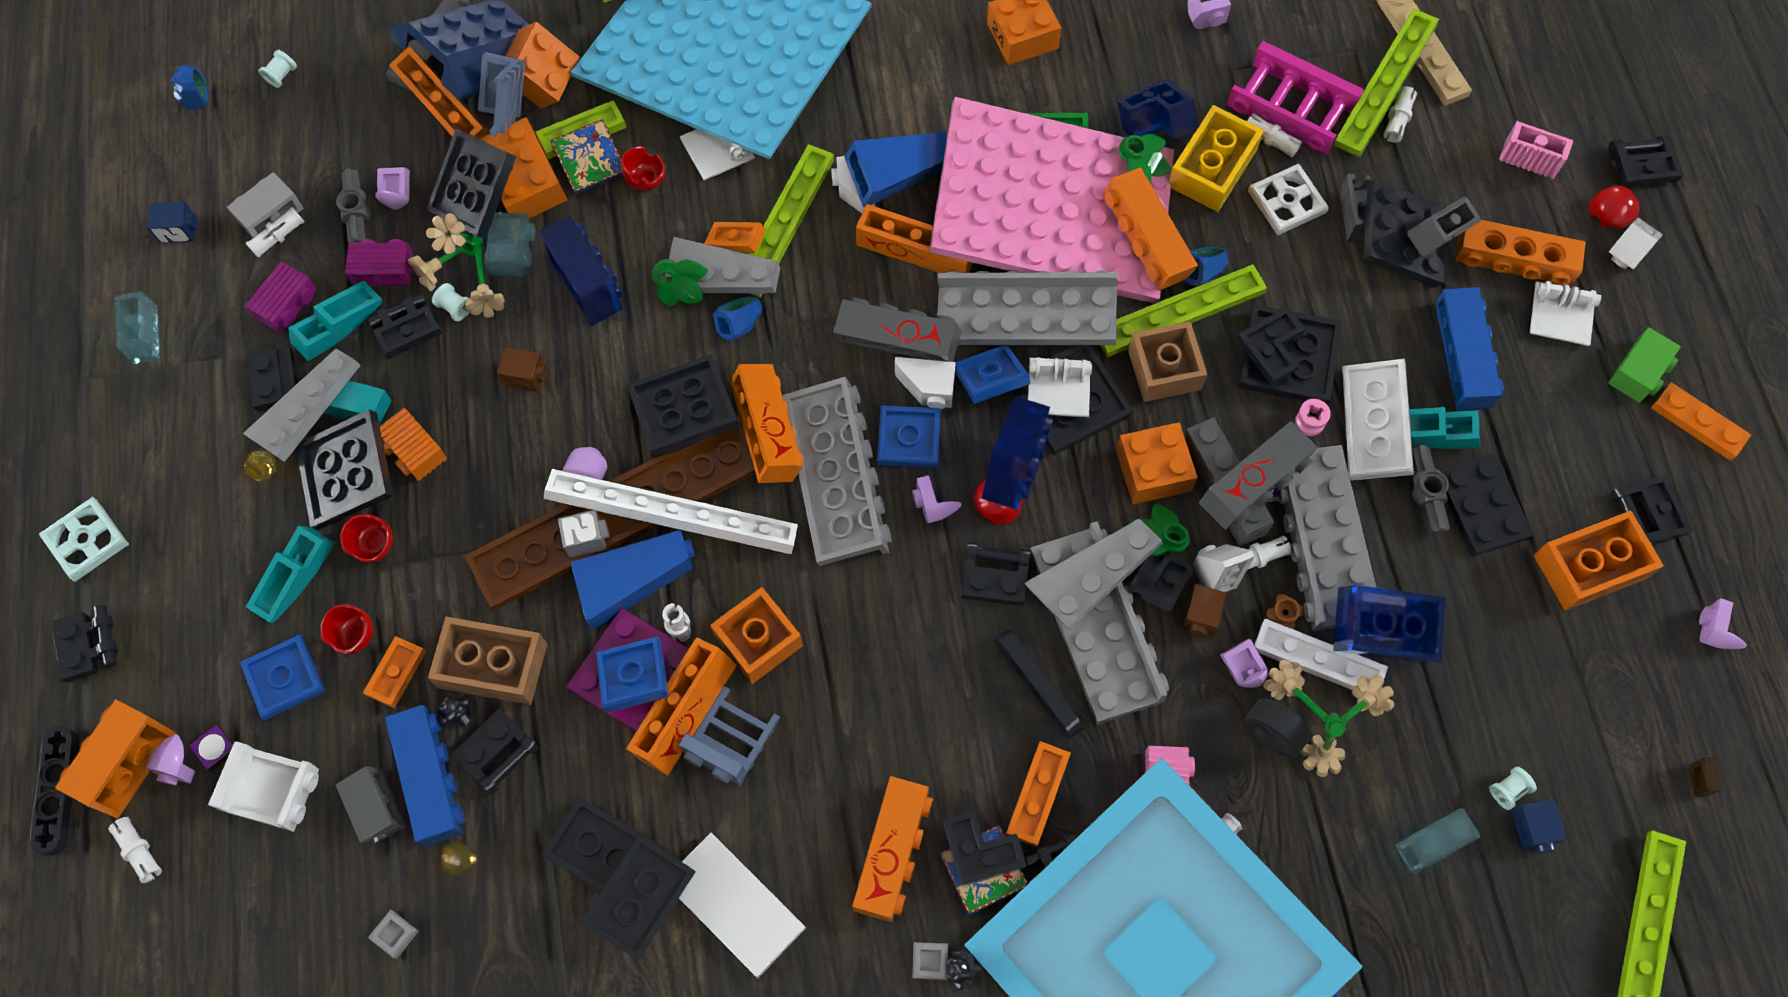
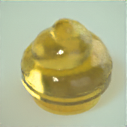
M252 451L246 457L243 467L249 477L256 481H263L272 477L276 472V459L271 452Z
M454 841L453 844H445L443 847L441 871H447L449 875H459L462 870H467L471 864L477 862L475 854L469 852L468 847L459 841Z

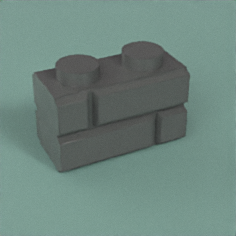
M1464 196L1409 230L1408 236L1420 255L1424 257L1479 223L1480 216L1469 199Z

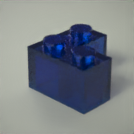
M1168 78L1117 100L1122 129L1130 136L1137 135L1142 137L1145 134H1151L1161 129L1175 140L1186 137L1190 132L1197 130L1199 127L1194 98Z

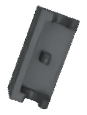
M1347 174L1339 190L1347 241L1364 240L1367 184L1371 182L1369 175H1366L1362 182L1355 183V174Z
M365 766L335 784L360 843L365 844L373 839L375 843L380 842L407 827L382 769Z

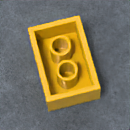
M1212 105L1172 168L1169 179L1171 189L1219 212L1256 153L1264 130Z

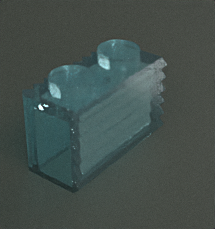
M495 213L492 225L489 228L484 259L491 276L524 277L526 266H531L532 253L531 249L528 248L529 241H534L535 226L533 223H530L527 213Z
M142 291L116 295L114 298L116 301L114 303L116 306L114 308L116 311L114 314L116 316L114 319L116 323L114 325L117 327L115 329L117 332L115 334L117 344L115 346L133 364L158 360V306H155V303Z
M1460 808L1396 844V848L1410 871L1417 874L1478 840L1480 833L1465 810Z

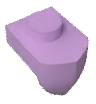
M1188 0V13L1196 29L1210 26L1216 27L1227 22L1231 8L1229 0H1210L1202 3L1200 0Z
M405 167L377 169L376 199L393 210H398L409 202V170Z
M929 475L917 478V489L912 490L916 508L922 507L927 523L942 520L961 507V502L937 503Z
M1720 598L1709 607L1706 606L1703 609L1699 619V623L1702 625L1700 641L1702 643L1720 649H1742L1746 647L1747 644L1741 638L1728 632L1733 602Z
M1247 639L1220 654L1238 686L1246 688L1260 687L1268 676V669L1251 639Z
M177 734L164 740L154 750L146 766L147 770L158 775L157 781L176 786L178 781L191 784L196 772L183 765L184 747Z

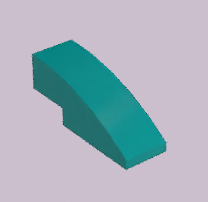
M362 281L313 306L314 314L288 327L290 343L307 361H310L355 330L382 303V298L365 281Z
M348 381L324 413L347 420L369 409L377 412L380 425L392 400L385 390Z
M1445 407L1409 409L1412 446L1425 445L1429 448L1444 449L1480 448L1478 410L1446 412Z
M298 525L284 552L275 553L246 608L268 622L274 623L312 580L336 542L313 528Z

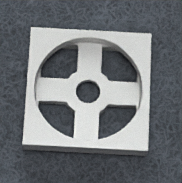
M1299 164L1254 183L1248 189L1249 194L1277 235L1327 213L1329 209ZM1285 180L1296 182L1301 186L1296 188L1288 186ZM1272 184L1278 195L1267 201L1263 194L1266 188ZM1291 194L1294 197V201L1286 202L1283 196ZM1310 195L1312 209L1305 211L1300 204V200ZM1284 207L1289 209L1294 217L1289 220H1282L1278 218L1274 211Z

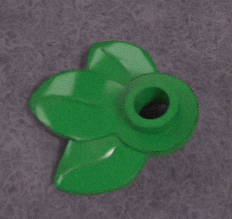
M1145 134L1142 137L1132 135L1124 138L1119 144L1118 151L1121 158L1127 162L1128 172L1141 167L1150 182L1152 176L1160 177L1172 170L1167 160L1160 153L1166 141L1159 136L1153 134Z
M670 259L659 261L652 269V279L658 285L657 295L659 299L671 307L678 302V299L688 304L701 302L703 294L697 281L704 277L708 270L700 263L688 259L677 263ZM667 273L671 275V277H665L662 274Z
M1154 504L1151 519H1140L1162 540V545L1151 555L1159 556L1167 551L1180 553L1187 548L1189 544L1188 531L1179 524L1177 515L1166 507ZM1131 519L1129 521V524L1136 521L1137 519Z

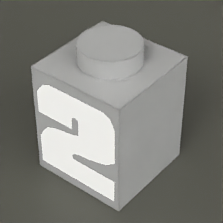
M596 510L558 518L563 548L569 558L606 550L604 539L609 538L608 526L605 519L600 520Z

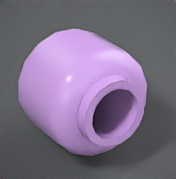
M593 447L576 448L570 453L563 471L603 480L607 471V462L601 453Z

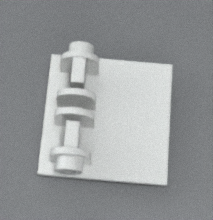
M698 129L680 136L683 145L704 181L755 159L752 152L741 148L739 145L731 144Z
M1536 281L1529 334L1590 346L1594 306H1599L1601 295L1596 294L1594 290H1591V292L1580 291L1575 286L1571 289L1569 285L1560 286L1551 284V281H1546V283Z
M1030 358L1029 377L1031 384H1029L1028 414L1089 417L1092 363L1086 360Z

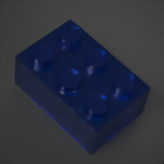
M568 215L538 231L550 262L591 326L622 310L619 298L623 295L616 284L618 280L609 266L605 268L599 249L595 244L591 246L587 240L589 236L581 223L576 225L572 217Z
M1017 396L1014 397L992 452L981 499L1018 510L1022 498L1028 499L1033 481L1029 479L1035 480L1040 465L1038 461H1042L1047 446L1045 438H1048L1053 420L1048 419L1051 406Z
M1362 585L1338 587L1333 651L1419 663L1442 662L1446 597Z

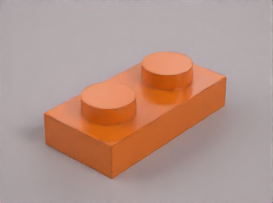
M714 222L704 244L740 253H756L766 229L761 223Z
M395 636L363 694L395 709L426 651Z

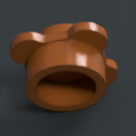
M1281 594L1276 597L1274 607L1267 610L1266 616L1270 621H1276L1280 625L1294 629L1296 620L1304 615V608L1296 600ZM1286 610L1288 615H1284L1283 611Z

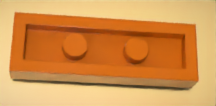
M1672 382L1664 389L1651 407V409L1730 461L1737 457L1751 437L1750 433Z
M1041 741L1039 742L1006 836L1017 833L1019 841L1034 847L1038 846L1070 757V752Z

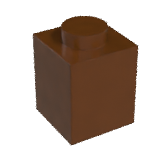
M505 347L497 375L505 387L538 392L541 382L544 383L546 381L548 367L538 352Z
M1195 584L1190 594L1182 629L1189 630V633L1196 637H1213L1219 626L1227 593Z

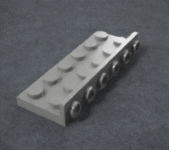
M1070 270L1065 273H1050L1048 271L1035 273H1020L1018 271H1007L1005 273H990L988 271L960 273L958 271H949L938 274L939 296L937 316H948L957 322L961 330L958 345H1116L1117 273L1105 270L1096 272Z
M842 377L782 395L783 400L788 405L790 424L796 432L795 440L798 450L803 455V467L798 474L816 562L819 566L875 550H880L883 554L888 553L887 543L891 542L892 539L887 524H883L881 514L885 513V507L882 497L876 495L875 486L879 485V480L875 468H870L868 458L873 457L870 443L868 440H864L862 432L867 430L862 412L858 413L856 404L861 401L856 385L851 386L847 378Z
M1342 445L1317 448L1310 457L1313 463L1301 474L1297 471L1291 474L1293 480L1280 491L1281 498H1278L1279 503L1284 504L1286 513L1283 518L1285 531L1290 533L1292 544L1290 545L1291 558L1293 562H1297L1299 570L1297 574L1298 589L1300 592H1304L1305 619L1307 622H1311L1312 631L1381 623L1384 620Z
M1096 521L1091 523L1090 528L1031 547L1030 553L1038 574H1042L1107 537L1108 534L1105 529H1100ZM1122 582L1071 630H1068L1055 616L1096 725L1161 704L1167 696V691H1169L1165 675L1159 673L1155 665L1157 656L1151 643L1147 644L1144 638L1145 626L1139 614L1135 615L1131 606L1133 596L1128 593L1129 587L1127 585L1123 586Z

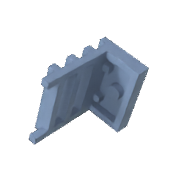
M485 52L482 55L478 111L495 114L494 126L490 129V135L496 136L498 133L505 134L506 129L511 127V122L515 123L516 117H520L525 61Z
M724 686L694 736L685 734L679 746L685 754L683 758L697 767L703 765L712 770L711 774L725 783L731 781L741 787L744 777L749 769L751 770L754 765L753 762L759 752L761 753L768 737L772 735L780 716L773 714L768 724L758 720L724 701L730 692V689ZM719 708L762 731L763 733L758 741L715 718L714 716ZM709 724L753 748L748 758L705 735L704 733Z

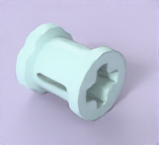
M276 50L273 53L274 58L266 67H261L258 71L269 84L279 88L282 85L281 80L290 70H295L297 65L286 53Z
M451 284L441 285L433 295V305L445 309L455 321H461L470 312V310L465 309L466 300L470 298L462 297L456 293Z
M1514 767L1510 771L1511 775L1499 784L1495 783L1489 787L1493 798L1504 809H1512L1517 800L1526 793H1534L1537 789L1531 776L1520 767Z

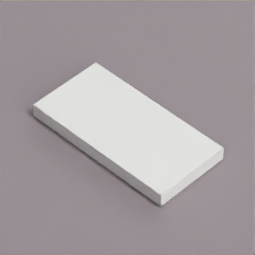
M1405 359L1342 366L1348 474L1350 481L1414 475Z
M712 833L682 861L694 869L696 873L679 899L757 979L806 929Z

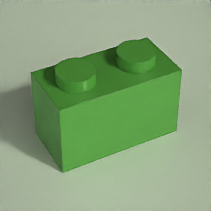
M1648 327L1636 340L1608 384L1639 403L1648 394L1654 396L1664 383L1660 379L1663 373L1668 375L1677 364L1678 359L1674 356L1681 346Z

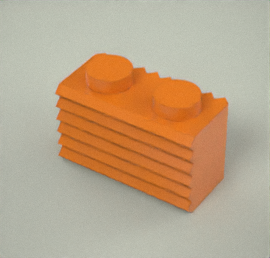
M406 408L401 409L380 425L384 451L388 456L392 453L396 455L398 460L394 463L406 477L412 474L419 481L427 473H431L432 469H436L438 465L446 461L447 457L441 448Z

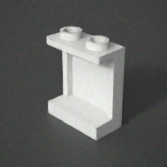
M235 741L208 805L222 812L294 832L296 825L301 823L306 812L305 803L310 792H313L318 783L319 768L306 761L299 762L273 755Z

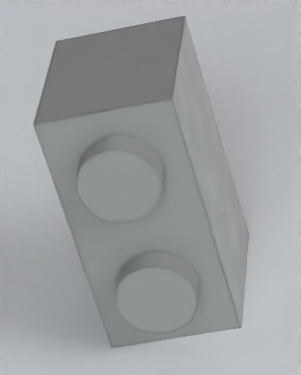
M274 172L260 180L257 185L242 196L237 197L234 202L227 206L235 220L252 238L262 232L268 222L272 224L290 210L291 207L297 213L304 209L296 195Z

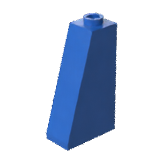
M936 132L854 141L844 158L862 206L865 207L866 204L873 205L941 173L947 141L946 133Z
M679 530L571 562L585 620L591 630L616 617L621 608L627 610L693 569L690 558L695 557L691 539L684 540L682 532Z

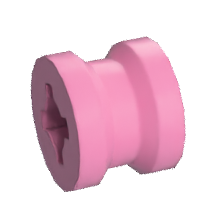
M1319 399L1305 401L1295 417V425L1306 436L1320 434L1330 418L1328 405Z

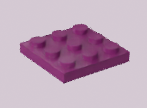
M621 608L566 687L569 691L604 712L601 703L596 652L659 636L662 642L668 683L689 648ZM656 700L606 714L637 732Z

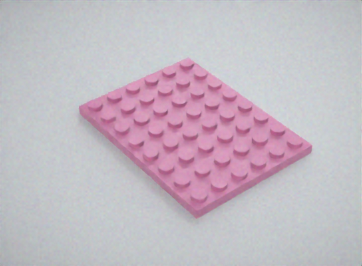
M959 97L954 98L929 253L1008 271H1018L1020 273H1036L1039 271L1065 273L1070 270L1078 272H1096L1099 270L1117 273L1118 296L1153 304L1160 300L1161 290L1158 291L1154 282L1149 279L1144 264L1135 255L1129 238L1120 229L1118 219L1104 200L1103 191L1111 178L1128 172L1127 162L1121 158L1118 151L1119 144L1124 137ZM1163 147L1160 153L1167 160L1170 167L1173 168L1174 149ZM1171 172L1160 177L1152 176L1150 181L1167 213L1169 210L1171 189L1169 179Z

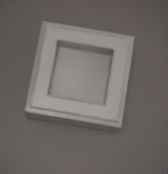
M390 909L368 938L392 958L397 959L419 931Z
M914 942L913 979L947 980L945 964L948 956V944Z

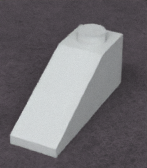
M1227 544L1217 548L1215 545H1210L1198 552L1192 566L1195 567L1194 570L1202 586L1227 592L1238 587L1255 555L1252 550Z

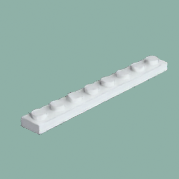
M552 469L544 490V499L787 554H792L798 524L555 469Z

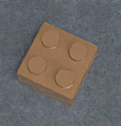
M1191 321L1132 333L1128 353L1143 402L1202 390L1208 374Z

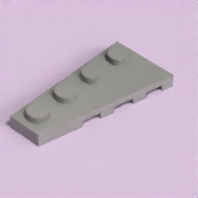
M673 237L669 255L670 260L676 263L685 259L693 260L708 270L707 274L697 281L702 293H776L780 266L777 261ZM665 273V277H671V275Z
M335 349L243 434L285 462L361 365L350 356Z
M1137 519L1027 581L1025 585L1068 630H1071L1162 545V540L1140 519Z

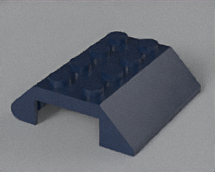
M487 0L393 27L391 36L393 41L403 50L408 47L410 41L417 40L444 65L441 84L461 101L479 95L482 55L488 52L506 56L518 30L529 24L502 0Z

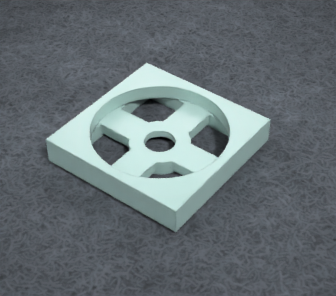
M91 497L39 533L65 573L74 582L129 545L94 497ZM85 516L99 517L89 526L81 525L78 520ZM67 528L70 532L68 540L59 546L61 535ZM108 529L111 533L110 542L99 550L94 543L96 536ZM82 533H87L88 540L82 544L78 543V536ZM76 550H83L88 559L80 564L69 563L65 558Z

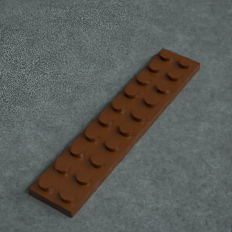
M737 415L740 427L653 458L609 482L702 503L756 475L741 419ZM564 504L465 555V558L490 608L495 611L572 571L571 562L608 552L658 526V524L596 511L600 520L605 519L608 526L609 538L604 539L606 550L569 558L563 548L558 518L592 510Z

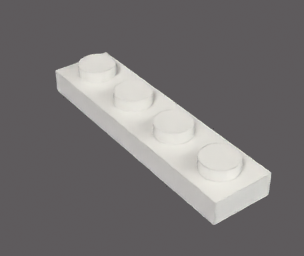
M1268 619L1263 620L1254 644L1260 654L1280 662L1282 660H1289L1291 664L1298 662L1303 671L1351 690L1358 685L1359 677L1365 675L1371 682L1375 675L1385 678L1388 669L1385 665Z

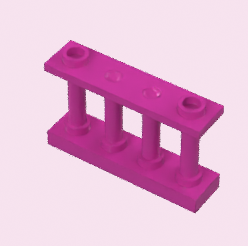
M1262 41L1257 49L1252 65L1257 67V70L1245 89L1236 85L1233 86L1227 105L1239 113H1244L1250 117L1255 113L1268 123L1278 124L1282 127L1281 130L1309 145L1310 148L1328 154L1336 137V134L1330 132L1343 110L1349 113L1353 111L1364 89ZM1267 73L1283 80L1270 101L1255 95ZM1293 85L1308 92L1295 114L1279 107ZM1317 98L1333 104L1320 126L1305 119Z

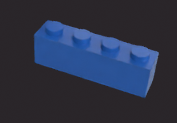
M1479 287L1444 289L1437 299L1435 306L1456 410L1493 408L1503 395L1504 385L1502 379L1498 378L1497 353L1492 350V329L1490 325H1487L1485 317L1486 301L1484 298H1481Z
M420 705L385 717L415 842L423 847H428L462 835L461 824L465 823V817L460 804H455L453 793L457 792V786L452 773H447L445 762L449 761V755L445 744L439 741L437 732L441 731V724L439 723L437 713H432L426 706Z

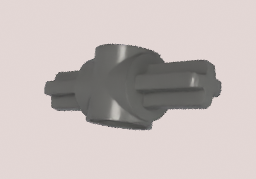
M347 168L341 174L343 190L338 194L336 204L341 213V221L347 226L348 243H359L360 240L366 239L364 224L370 219L371 211L367 205L366 193L360 188L359 172Z
M1419 445L1412 448V458L1416 474L1412 477L1414 483L1412 498L1420 508L1425 509L1430 531L1439 534L1448 531L1450 527L1444 504L1448 502L1446 492L1449 483L1446 476L1440 470L1434 468L1430 448L1425 445ZM1424 485L1432 487L1435 493L1429 492Z

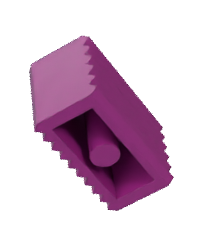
M370 239L360 240L359 243H349L345 274L352 285L365 281L371 286H410L413 267L408 263L407 259L414 257V253L409 243L399 239H391L388 243H376Z
M280 262L245 304L244 308L255 320L278 333H283L284 329L294 323L296 315H298V311L302 309V306L311 302L316 292V287L308 276Z

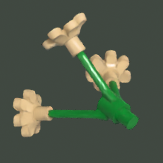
M451 213L445 216V220L440 216H435L432 219L435 228H428L426 235L428 238L436 239L432 243V247L436 251L444 248L446 254L439 259L434 258L428 263L423 262L417 255L407 259L408 263L413 267L414 272L421 276L419 282L427 287L429 291H432L436 288L435 283L437 282L434 272L442 268L441 264L461 252L467 255H474L479 285L477 286V291L471 292L470 299L466 300L465 309L470 310L472 315H479L483 311L484 317H493V309L497 311L503 310L505 300L501 293L494 294L492 290H489V286L486 285L481 256L483 238L471 233H462L466 229L465 225L462 222L456 223L457 218Z
M1282 660L1279 663L1280 670L1272 668L1268 674L1272 679L1266 680L1263 684L1266 690L1272 691L1271 696L1276 700H1281L1284 695L1288 697L1297 696L1323 720V726L1328 733L1326 740L1323 741L1320 735H1315L1310 739L1312 745L1306 744L1301 751L1303 756L1308 757L1303 762L1304 767L1307 770L1317 767L1316 773L1320 777L1327 776L1328 769L1333 774H1338L1341 771V764L1338 760L1345 759V751L1342 748H1335V738L1345 732L1346 724L1360 711L1367 709L1370 710L1373 716H1379L1383 714V710L1389 711L1394 707V702L1389 699L1394 695L1393 689L1389 686L1382 688L1384 678L1380 675H1375L1371 682L1365 675L1359 677L1358 685L1352 691L1353 696L1358 698V702L1341 716L1337 713L1327 714L1302 692L1301 686H1303L1305 680L1300 675L1302 667L1298 662L1291 664L1289 660Z

